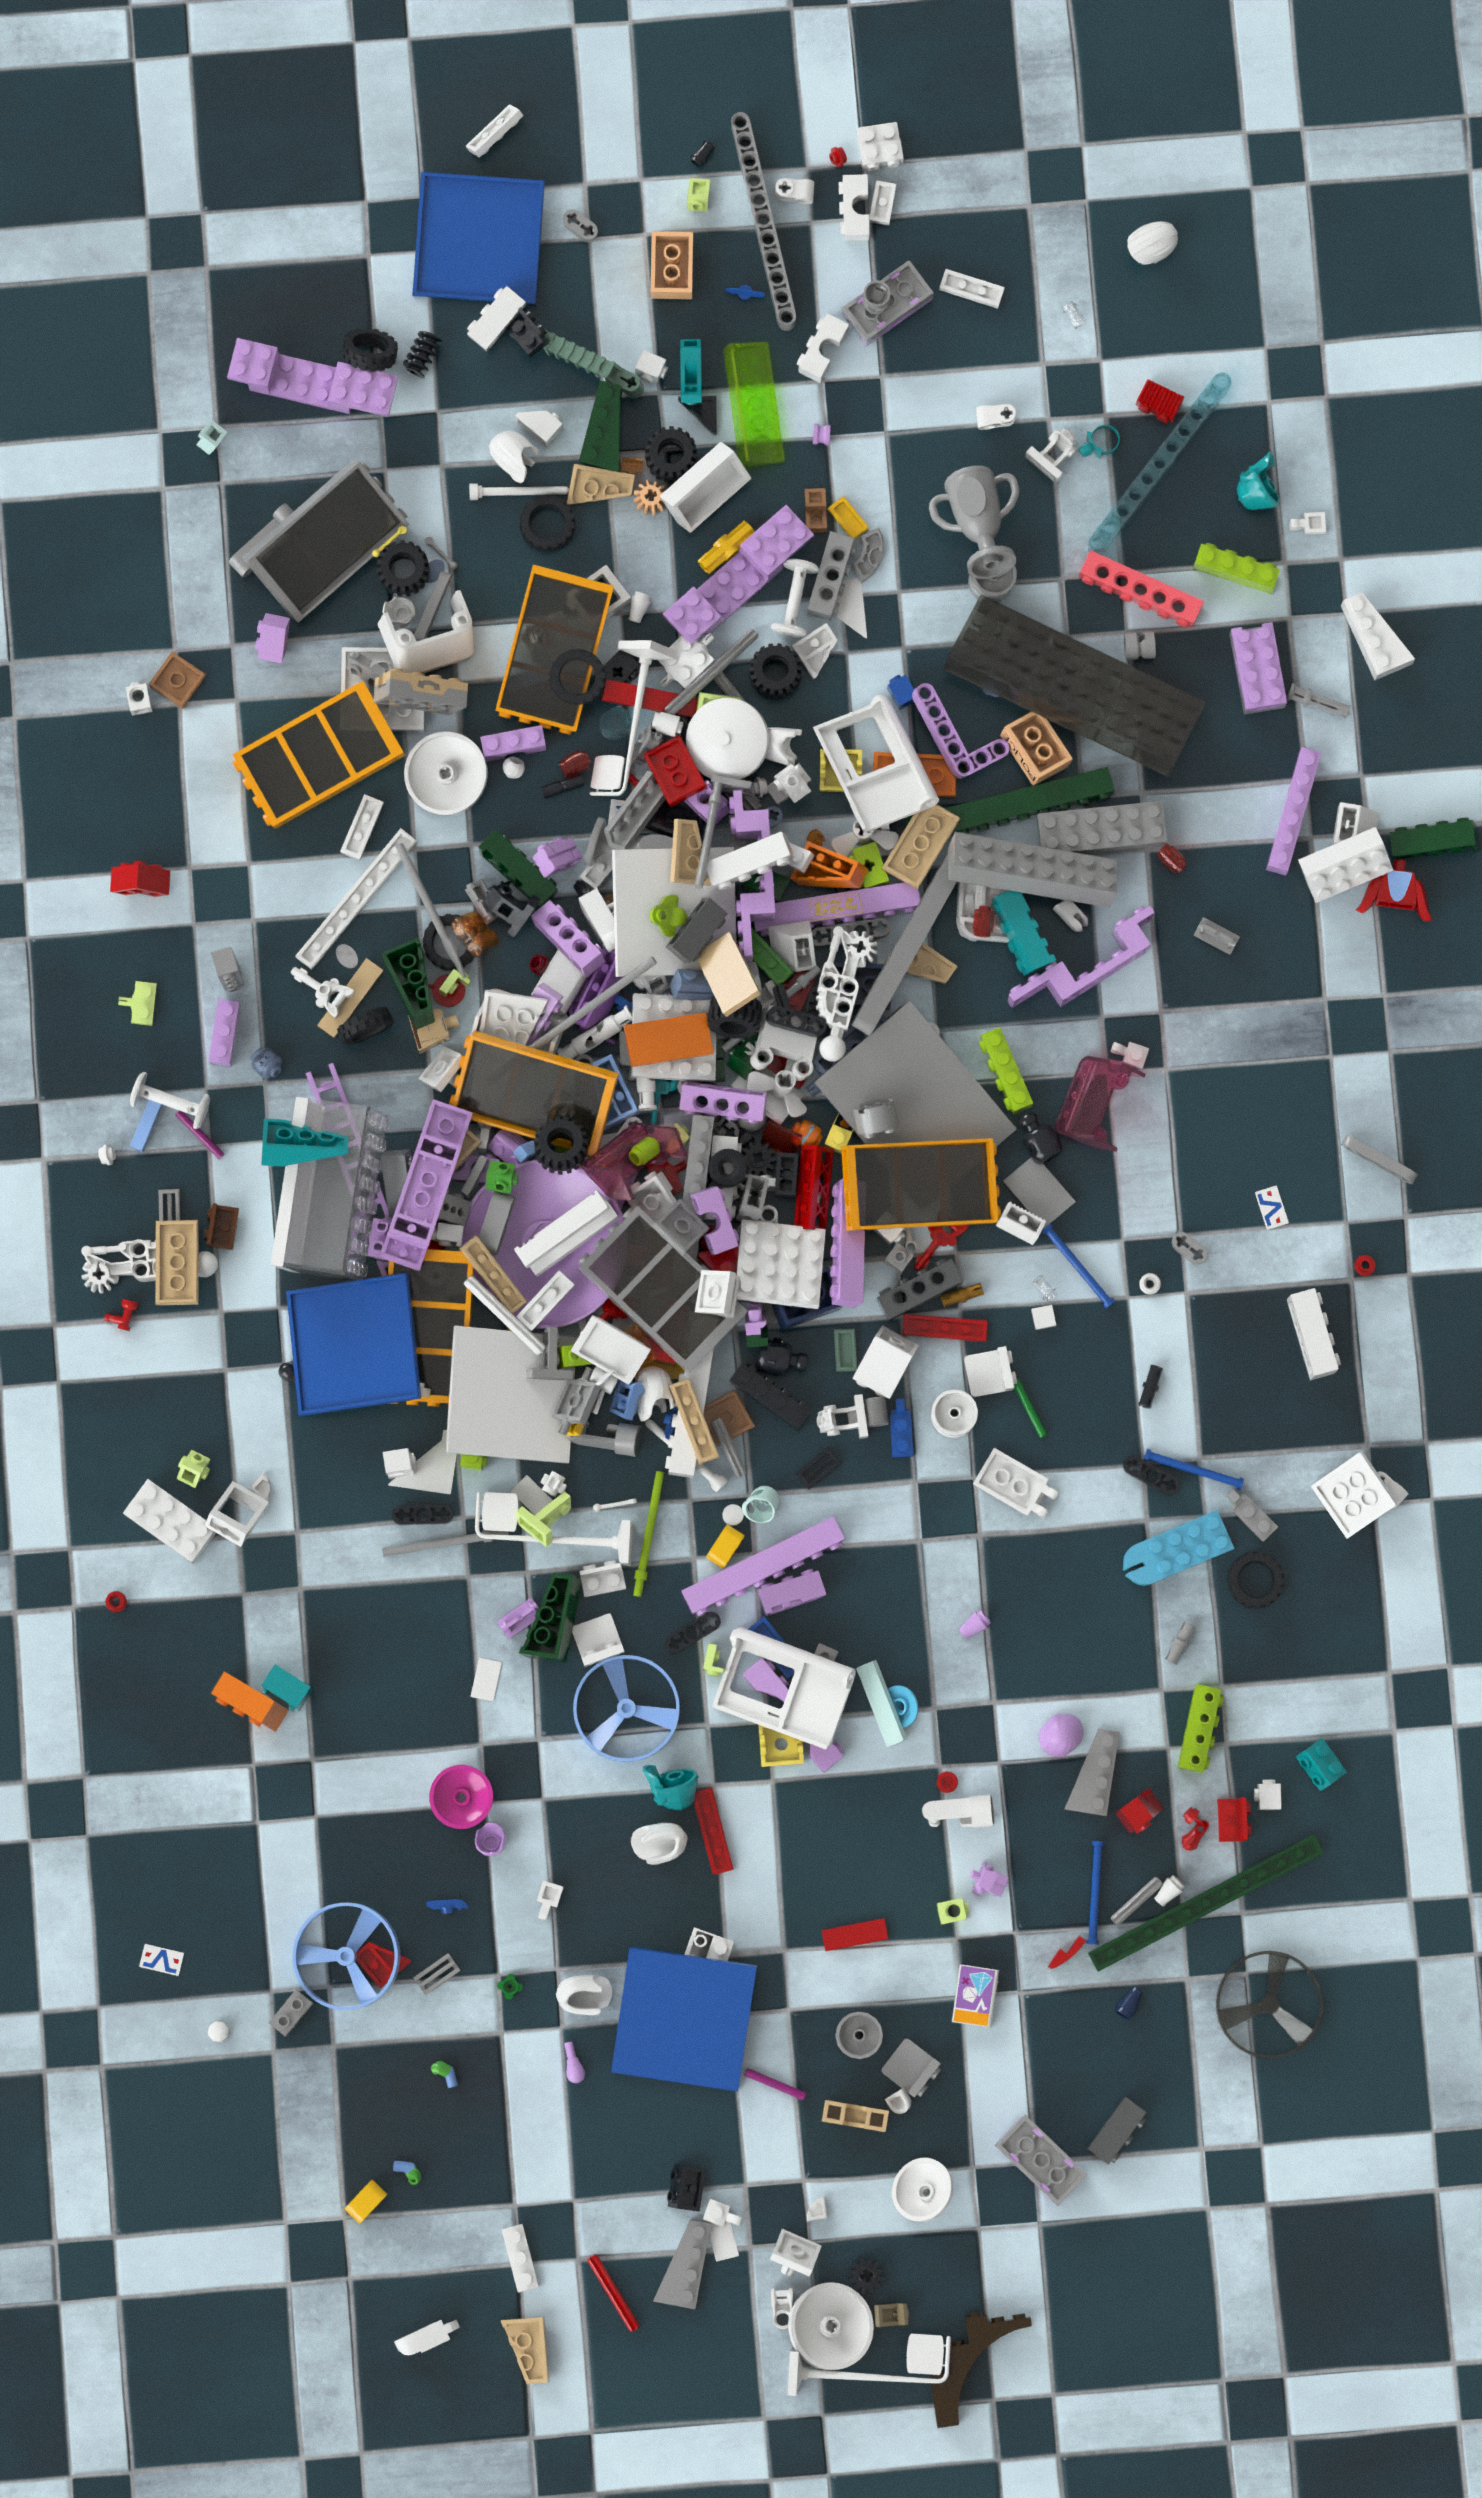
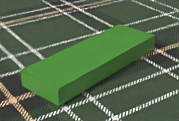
M751 927L753 961L776 985H782L794 972ZM742 937L737 940L738 944L742 941Z

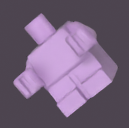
M983 1862L982 1865L984 1866L981 1867L979 1872L971 1871L970 1878L975 1879L972 1893L979 1896L987 1892L994 1896H1002L1009 1877L994 1872L993 1866L986 1862Z

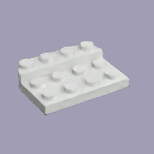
M958 882L956 924L959 934L974 942L980 940L1008 943L1009 940L1006 933L1003 934L1000 929V919L991 908V899L1009 890Z

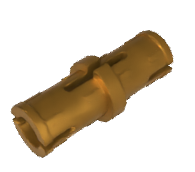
M979 1282L962 1288V1286L958 1287V1290L941 1294L940 1297L945 1308L955 1303H966L968 1299L983 1296L984 1291Z

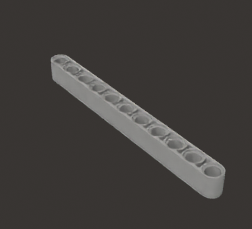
M738 112L731 119L732 134L777 323L782 330L789 331L795 327L796 312L750 119L746 113ZM738 121H743L746 123V125L744 127L739 128L735 125V123ZM743 140H747L751 144L747 147H743L740 145V142ZM746 160H753L755 164L753 166H746L744 162ZM757 179L760 183L757 186H752L749 184V181ZM760 198L764 200V203L756 205L754 200ZM766 218L769 220V223L762 225L758 220ZM770 237L774 242L772 244H765L763 239ZM770 257H776L778 262L771 264L767 260ZM779 276L783 281L781 283H774L772 279ZM785 296L788 300L785 303H780L777 301V298ZM788 315L792 318V321L785 323L781 318Z
M948 852L851 1023L853 1027L868 1036L876 1027L957 882L948 880Z

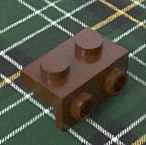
M213 1203L212 1208H208L207 1220L210 1221L209 1229L205 1228L204 1241H207L208 1247L233 1250L239 1208L221 1206Z

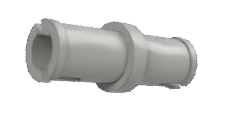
M1185 1621L1183 1622L1177 1637L1172 1640L1174 1643L1165 1657L1166 1660L1173 1664H1178L1184 1649H1187L1189 1646L1187 1643L1194 1629H1196L1195 1626Z

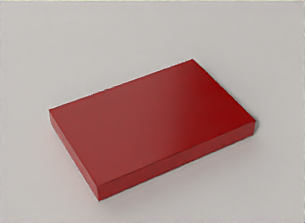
M680 735L643 753L670 807L707 789V785Z

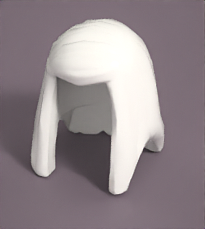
M780 727L768 728L769 746L765 759L787 766L790 764L794 765L797 756L790 748V741L792 737L800 736L802 730Z

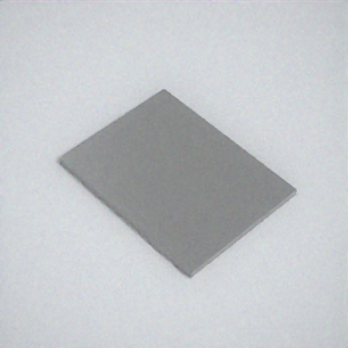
M911 1001L904 1004L876 1028L870 1036L863 1039L814 1081L815 1085L865 1144L993 1138V1143L997 1147L1016 1130V1127ZM887 1098L894 1100L899 1123L896 1126L897 1131L892 1133L878 1132L876 1133L877 1136L872 1138H864V1135L857 1133L852 1111L853 1107L860 1109L859 1104L882 1099L883 1103L888 1102ZM981 1145L943 1147L946 1190L982 1160ZM936 1148L899 1149L901 1187L922 1211L939 1197ZM892 1150L871 1151L893 1177Z

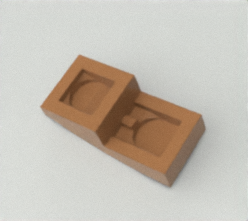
M825 488L805 489L806 526L812 533L827 532Z

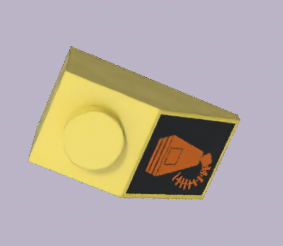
M838 1113L824 1147L832 1148L834 1152L842 1155L841 1147L849 1144L854 1130L840 1113Z

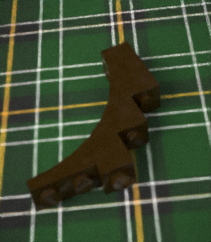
M981 2311L969 2312V2316L965 2317L968 2343H964V2340L951 2341V2372H949L948 2378L943 2383H931L937 2428L959 2425L958 2406L960 2392L966 2375L974 2361L989 2345L1000 2337L1015 2330L1032 2326L1030 2316L1026 2317L1025 2313L1012 2315L1013 2319L1004 2320V2316L991 2318L992 2322H988L987 2315L982 2314ZM945 2369L941 2370L940 2375H930V2379L943 2378Z

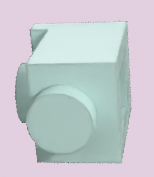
M211 419L199 433L198 437L200 440L196 445L210 455L227 434V431Z

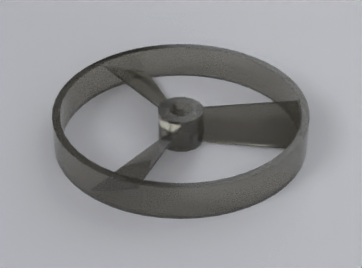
M1261 1951L1239 1959L1226 1971L1216 1992L1215 2010L1221 2030L1235 2047L1251 2056L1273 2059L1297 2052L1312 2039L1321 2022L1323 1997L1316 1977L1300 1960L1282 1952ZM1269 1954L1266 1996L1262 1997L1258 2003L1220 2009L1221 1990L1232 1970L1251 1957ZM1289 1959L1307 1972L1316 1988L1319 2003L1318 2016L1313 2029L1279 2007L1276 1995ZM1258 2014H1272L1298 2046L1278 2055L1257 2054L1239 2045L1230 2036L1227 2029Z

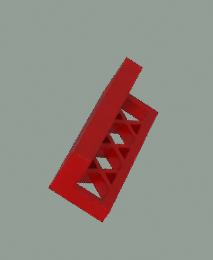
M818 1145L801 1146L794 1226H802L803 1229L815 1230L816 1228L826 1229L834 1149ZM822 1152H826V1158L824 1163L821 1160ZM821 1174L824 1177L822 1184L819 1181ZM819 1194L822 1197L820 1205L817 1202ZM817 1215L820 1218L819 1227L815 1226Z

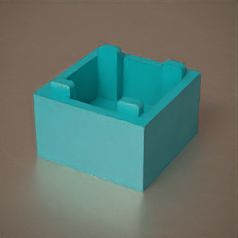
M276 1664L261 1685L266 1695L269 1692L273 1693L290 1704L288 1709L293 1712L295 1709L300 1711L313 1691L310 1686Z

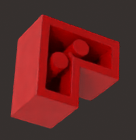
M134 861V864L120 863V866L112 867L110 892L125 896L134 894L152 897L169 895L171 871L162 869V865L152 864L148 866L144 861Z

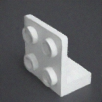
M610 1613L573 1626L572 1633L585 1667L625 1653Z

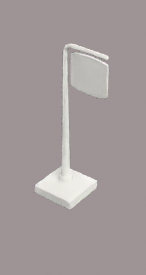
M652 640L619 641L618 649L640 658L639 663H641L624 782L619 792H613L614 789L621 787L625 758L617 755L598 756L595 758L591 788L597 789V791L590 792L591 796H620L625 792L649 665H651L652 660L676 659L677 651ZM599 790H611V792H599Z
M477 1492L475 1532L479 1537L484 1539L539 1542L533 1536L482 1534L479 1530V1522H482L484 1530L515 1531L517 1526L516 1511L518 1510V1497L516 1493L486 1492L482 1501L481 1493ZM481 1503H483V1507H482V1519H480V1504H481ZM622 1520L618 1536H613L612 1538L552 1537V1543L612 1547V1549H617L621 1565L631 1566L633 1523L631 1520Z
M910 2334L908 2339V2372L940 2375L942 2366H945V2374L941 2379L808 2369V2367L802 2366L799 2351L790 2349L788 2395L796 2396L801 2381L808 2378L943 2383L949 2375L951 2337L947 2336L946 2345L943 2344V2337L941 2335ZM944 2347H946L945 2364H943Z

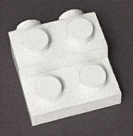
M897 122L856 128L863 170L875 171L880 169V167L888 166V168H895L903 164L904 158Z
M653 1171L644 1177L646 1181L642 1184L637 1181L628 1187L630 1192L624 1195L632 1209L638 1206L654 1222L659 1220L677 1202L670 1192L673 1188L662 1171L658 1174ZM638 1216L646 1231L652 1228L646 1221H644L640 1216Z

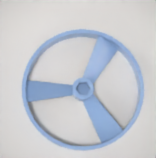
M620 1655L599 1662L582 1678L574 1697V1720L582 1739L593 1751L613 1761L635 1762L654 1755L671 1739L679 1720V1698L672 1680L657 1664L639 1656ZM623 1659L645 1662L661 1672L672 1687L676 1699V1709L635 1705L628 1696ZM603 1666L619 1701L617 1712L585 1737L577 1718L578 1696L587 1678L596 1669ZM635 1716L671 1730L660 1746L643 1756L618 1758L601 1752L624 1718Z
M336 1903L315 1912L300 1928L293 1947V1966L301 1987L316 2002L336 2010L360 2009L378 2001L393 1985L400 1967V1945L391 1924L376 1910L358 1903ZM341 1906H354L362 1909L346 1947L332 1950L301 1944L303 1935L309 1925L324 1912ZM382 1922L392 1938L395 1959L393 1971L387 1984L379 1994H376L355 1962L358 1949ZM337 1961L340 1965L347 1966L360 2005L343 2007L322 2000L306 1984L300 1965Z

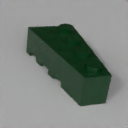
M600 380L579 458L580 462L621 472L622 385Z
M1467 817L1459 818L1454 823L1439 821L1434 826L1418 824L1414 829L1398 827L1395 828L1394 832H1390L1392 857L1395 860L1424 857V853H1428L1429 856H1439L1447 850L1450 853L1458 854L1463 853L1466 848H1473V852L1481 851L1478 827L1473 820H1469Z
M494 829L478 846L480 855L508 881H512L511 884L529 900L533 894L540 898L537 907H542L558 893L557 883L549 876L547 878L543 877L539 866L537 867L534 862L531 863L526 858L527 856L519 848L516 849L505 835Z
M417 937L382 952L381 956L384 967L415 1029L418 1030L434 1023L435 1017L420 938Z
M553 1573L543 1596L544 1600L540 1609H537L536 1618L531 1629L527 1632V1639L524 1646H521L519 1654L527 1658L567 1662L581 1579L574 1575Z

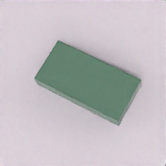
M855 1329L834 1330L836 1372L857 1371Z

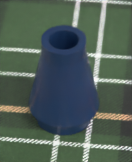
M1132 1987L1117 2003L1115 2012L1124 2019L1130 2020L1131 2017L1135 2016L1143 1992Z

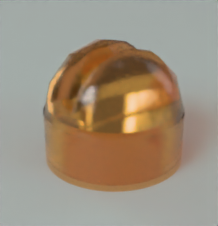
M814 829L808 834L807 842L822 846L823 841L825 842V836L818 829Z

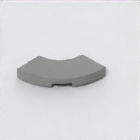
M879 527L860 537L862 553L851 566L861 583L865 582L875 573L882 559L884 547Z

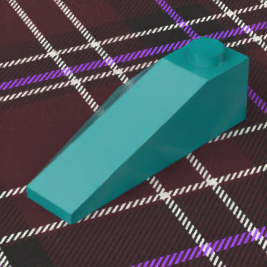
M264 1119L261 1165L283 1167L348 1154L349 1137L328 1131H312L311 1127L306 1125L301 1128L292 1125V1121Z

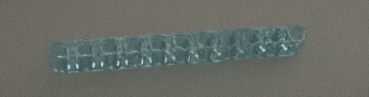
M1221 372L1213 377L1090 537L1088 543L1089 552L1091 550L1100 555L1106 552L1226 396L1231 386V378L1228 374ZM1224 381L1227 386L1220 388L1216 385V382ZM1207 396L1212 397L1214 403L1207 404L1204 398ZM1195 412L1201 414L1202 418L1200 420H1195L1192 418L1191 414ZM1187 429L1190 434L1182 436L1179 430ZM1170 444L1175 445L1177 451L1170 452L1167 450V446ZM1162 461L1165 467L1157 468L1154 462ZM1150 477L1153 482L1145 484L1142 482V478ZM1137 493L1140 495V499L1132 500L1129 495ZM1119 509H1125L1128 512V515L1121 517L1118 515L1117 511ZM1112 525L1116 531L1109 533L1104 527ZM1095 541H1100L1103 544V547L1100 549H1096L1093 547L1092 543Z

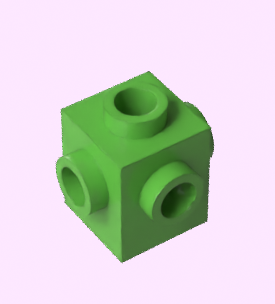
M491 1160L486 1174V1190L511 1194L513 1186L518 1184L519 1174L515 1173L516 1164Z

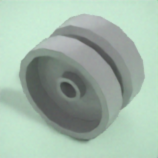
M1014 565L1007 573L994 577V579H978L969 574L968 585L970 591L977 599L985 603L1000 602L1012 590L1016 582L1017 570Z
M854 2012L841 2019L837 2026L835 2037L838 2047L844 2054L850 2058L863 2059L877 2052L882 2044L883 2033L881 2025L875 2017L864 2012ZM857 2031L863 2033L862 2039H856L855 2033Z

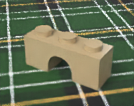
M825 2100L822 2121L886 2132L889 2111Z

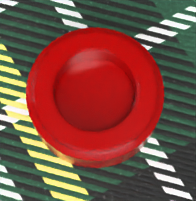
M943 1772L937 1778V1787L944 1793H951L957 1788L958 1779L952 1772Z

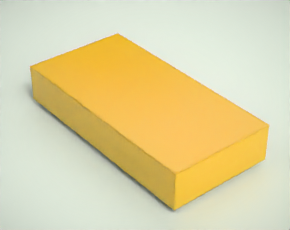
M844 496L827 508L849 537H853L854 541L869 530L868 525Z

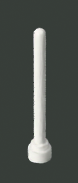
M478 483L469 484L470 500H478L482 496L566 495L569 492L566 486L482 488V486H478Z
M648 1419L645 1422L646 1427L669 1446V1439L665 1438L664 1430ZM696 1459L695 1469L710 1481L711 1488L718 1493L728 1480L723 1475H715L703 1464L699 1465Z

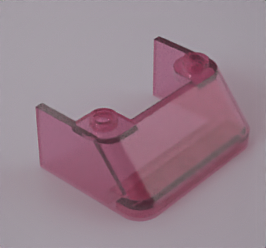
M1092 1056L1082 1058L1056 1123L1057 1133L1094 1148L1117 1152V1147L1106 1142L1107 1131L1100 1127L1113 1090H1121L1126 1087L1130 1076L1144 1078L1146 1074L1123 1061Z
M636 1123L627 1127L583 1162L582 1166L585 1173L609 1198L632 1201L634 1196L628 1184V1180L648 1164L660 1166L665 1164L670 1157L685 1159L688 1155L677 1128ZM647 1136L655 1138L660 1145L659 1154L644 1165H635L629 1158L631 1148Z

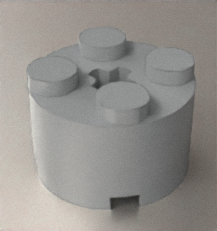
M887 1098L888 1102L883 1103L882 1099L859 1104L860 1109L853 1107L852 1111L857 1133L864 1135V1138H872L877 1136L876 1133L878 1132L892 1133L897 1131L896 1126L899 1123L894 1100Z

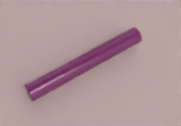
M179 1110L175 1116L219 1160L225 1155L200 1128H193L194 1122L184 1112Z
M747 2068L744 2074L748 2078L800 2100L805 2098L806 2092Z

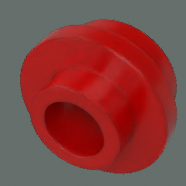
M842 147L831 148V153L829 154L831 163L837 167H842L847 162L844 149Z
M1362 1255L1356 1259L1354 1269L1360 1276H1369L1375 1270V1261L1370 1256ZM1367 1262L1369 1264V1268L1363 1269L1361 1267V1263Z
M113 1591L106 1597V1607L112 1612H121L127 1605V1599L123 1593ZM119 1598L120 1604L114 1606L112 1603L113 1599Z

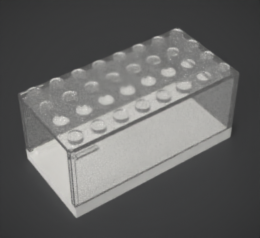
M296 1097L292 1125L301 1128L306 1125L310 1126L312 1131H328L349 1137L348 1154L285 1166L270 1265L289 1272L352 1281L362 1280L363 1277H366L368 1267L365 1265L366 1256L369 1257L367 1254L369 1236H371L373 1224L371 1223L372 1215H375L377 1210L375 1196L380 1190L378 1176L379 1173H382L380 1156L386 1150L384 1136L385 1132H388L390 1124L387 1115L369 1106Z

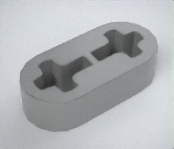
M576 210L565 212L563 223L569 231L585 242L590 243L596 240L598 229L592 221ZM574 216H576V222L579 223V225H577L574 222L569 224L568 217L573 218ZM582 227L587 230L592 228L593 235L588 234L585 236V230Z
M1179 1232L1173 1236L1171 1244L1179 1254L1194 1265H1200L1205 1262L1207 1251L1201 1244L1185 1232ZM1178 1237L1179 1239H1181L1182 1237H1184L1186 1239L1185 1244L1188 1245L1189 1248L1187 1249L1183 1245L1178 1247V1241L1176 1240V1238ZM1190 1249H1193L1195 1252L1202 1251L1201 1256L1203 1259L1198 1258L1194 1260V1254Z

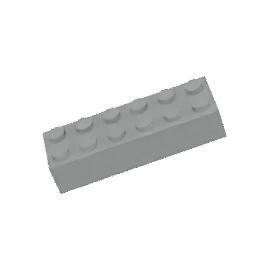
M1163 801L1049 812L1037 815L1040 847L1088 855L1164 847L1167 844Z

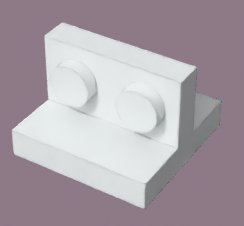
M702 1270L695 1312L734 1318L740 1276L730 1271Z

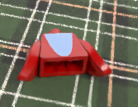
M1394 860L1393 871L1370 881L1364 897L1356 911L1363 914L1374 903V906L1412 911L1416 909L1419 917L1424 922L1433 920L1429 912L1424 885L1419 879L1415 878L1413 872L1405 871L1406 861Z

